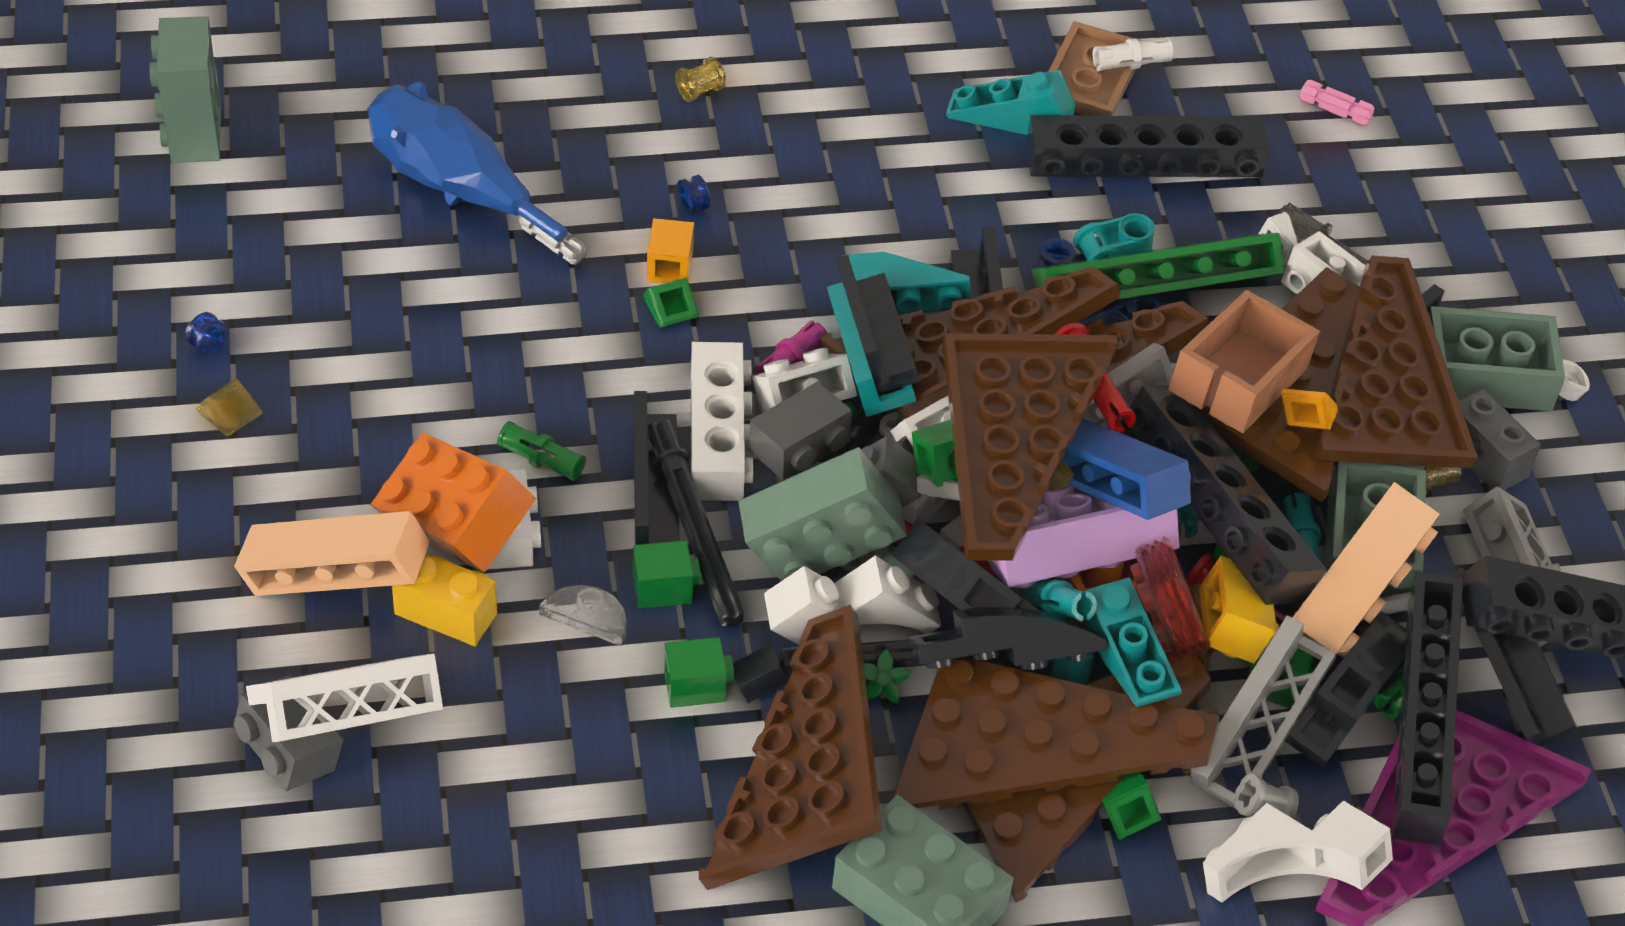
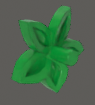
M888 649L879 656L877 666L864 663L865 678L871 680L866 685L867 699L875 698L883 691L888 700L898 704L900 692L895 683L905 681L912 672L903 667L892 669L893 657Z

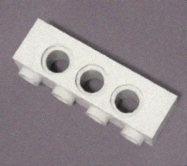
M692 342L691 477L700 500L739 501L744 499V483H753V457H745V450H750V424H744V417H752V392H744V386H751V360H743V343Z

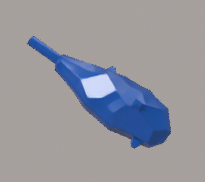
M415 82L409 87L393 85L378 94L367 107L372 144L392 163L398 172L427 187L444 191L446 203L450 206H455L465 200L514 216L521 215L557 242L562 241L568 233L566 227L530 203V192L507 165L493 139L456 107L428 98L426 85L422 82Z

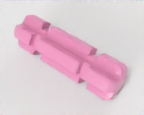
M1307 80L1303 85L1300 99L1311 105H1314L1315 102L1319 103L1318 108L1345 119L1350 116L1352 117V122L1362 126H1366L1372 119L1375 107L1363 100L1357 103L1355 102V97L1328 86L1325 90L1322 88L1323 84L1314 80Z

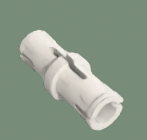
M1169 37L1148 41H1138L1135 38L1127 39L1125 43L1095 46L1093 49L1094 66L1097 67V71L1119 67H1130L1133 70L1139 69L1141 65L1171 62L1173 59V45Z

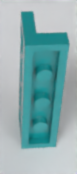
M841 282L828 286L827 290L866 417L916 402L911 384L900 387L903 388L901 390L879 396L880 394L877 393L844 284Z

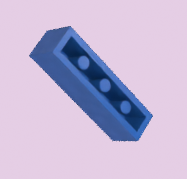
M1084 418L1053 478L1146 520L1191 503V475L1188 460Z

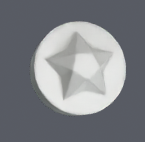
M1562 359L1565 380L1559 395L1569 401H1577L1589 390L1588 376L1576 363Z

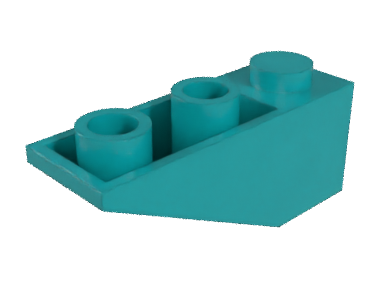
M1056 70L1045 73L1036 72L1028 76L1012 79L1003 78L995 82L974 86L965 85L954 89L946 115L949 119L1027 135L1030 115H1073L1076 104L1061 71Z
M887 252L848 255L856 281L885 273L898 315L923 310L924 313L943 312L951 310L952 302L971 299L968 275Z
M1130 577L1087 589L1086 591L1095 596L1097 609L1091 619L1085 620L1084 618L1085 624L1106 640L1107 650H1101L1098 653L1134 705L1140 707L1180 695L1182 693L1180 685Z

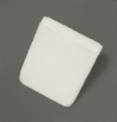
M1286 212L1269 217L1258 234H1280L1283 265H1285L1290 258L1293 247L1298 242L1291 219Z

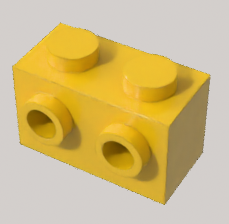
M425 554L415 584L392 586L395 615L476 647L497 615L496 580L489 578L480 571L468 570L448 562L444 557L437 554Z
M1221 555L1199 587L1204 642L1206 646L1217 649L1228 657H1238L1255 664L1279 629L1275 619L1274 604L1265 605L1232 560Z

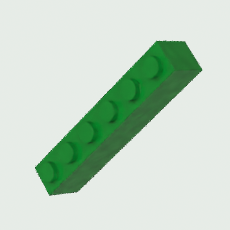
M1279 233L1254 234L1032 269L1034 288H1038L1045 284L1044 279L1064 276L1073 271L1094 267L1118 283L1121 296L1118 299L1284 273Z

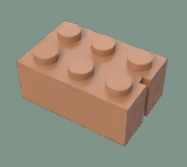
M1245 290L1180 351L1168 390L1200 409L1205 406L1210 407V415L1237 431L1244 433L1281 396L1282 390L1288 389L1307 370L1321 331L1252 292Z

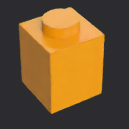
M653 218L647 251V282L665 284L687 278L689 281L693 256L694 222Z

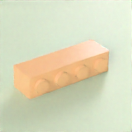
M1394 482L1293 616V619L1304 624L1303 636L1344 659L1360 638L1353 631L1362 619L1371 624L1386 604V601L1379 596L1388 584L1397 589L1411 570L1412 566L1405 561L1414 549L1423 554L1437 535L1438 531L1431 526L1440 514Z
M411 511L256 524L251 526L234 567L255 596L415 584L430 540Z

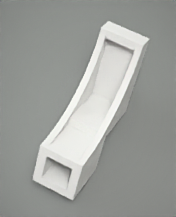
M877 556L872 557L835 583L830 578L821 576L803 566L764 593L770 630L798 645H801V636L808 620L851 605L858 615L859 625H901L919 630L925 634L931 633L942 626L937 608L939 600L932 587L917 581L905 574L898 566H892Z
M1343 801L1330 814L1323 815L1315 824L1314 829L1310 830L1266 803L1253 816L1245 818L1239 825L1238 830L1221 846L1214 847L1203 862L1207 894L1223 903L1231 895L1250 884L1263 879L1288 874L1327 876L1349 883L1362 890L1393 860L1390 828Z

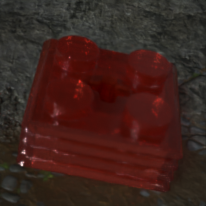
M1163 536L1161 542L1154 540L1153 545L1146 543L1144 549L1137 547L1135 554L1138 563L1131 565L1130 568L1137 583L1136 588L1146 612L1149 611L1154 623L1152 625L1162 649L1165 650L1171 647L1175 657L1182 660L1184 654L1191 657L1193 651L1200 653L1202 647L1208 650L1211 643L1170 539Z

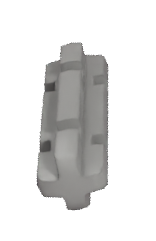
M520 215L518 221L521 223L520 226L530 235L536 234L535 238L558 255L563 254L562 258L570 264L577 265L586 257L587 249H585V244L576 237L570 238L571 234L569 232L562 241L557 242Z

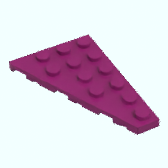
M1456 710L1451 813L1441 846L1401 841L1392 839L1398 737L1362 810L1363 813L1390 828L1393 860L1362 890L1349 883L1330 877L1315 911L1347 926L1372 925L1584 787L1591 768Z

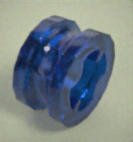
M699 174L691 177L690 182L686 179L678 180V197L687 214L695 213L698 207L701 210L709 209L710 194L702 176Z
M1061 238L1046 240L1040 247L1038 268L1074 262L1076 257L1075 247L1069 241Z
M203 312L190 322L186 329L185 338L191 346L196 347L203 355H211L224 345L228 338L229 328L223 321L218 320L213 313Z

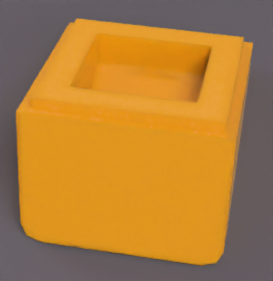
M1293 389L1282 390L1281 395L1287 425L1320 429L1331 428L1338 408L1337 404L1327 393Z

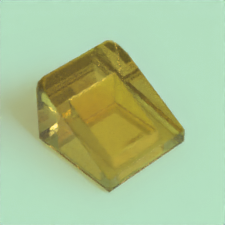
M237 378L204 399L196 408L201 416L227 437L263 413Z

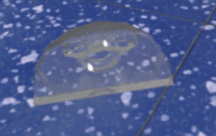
M588 585L567 586L551 593L539 605V614L541 616L617 645H623L626 635L624 608L615 596L601 588Z

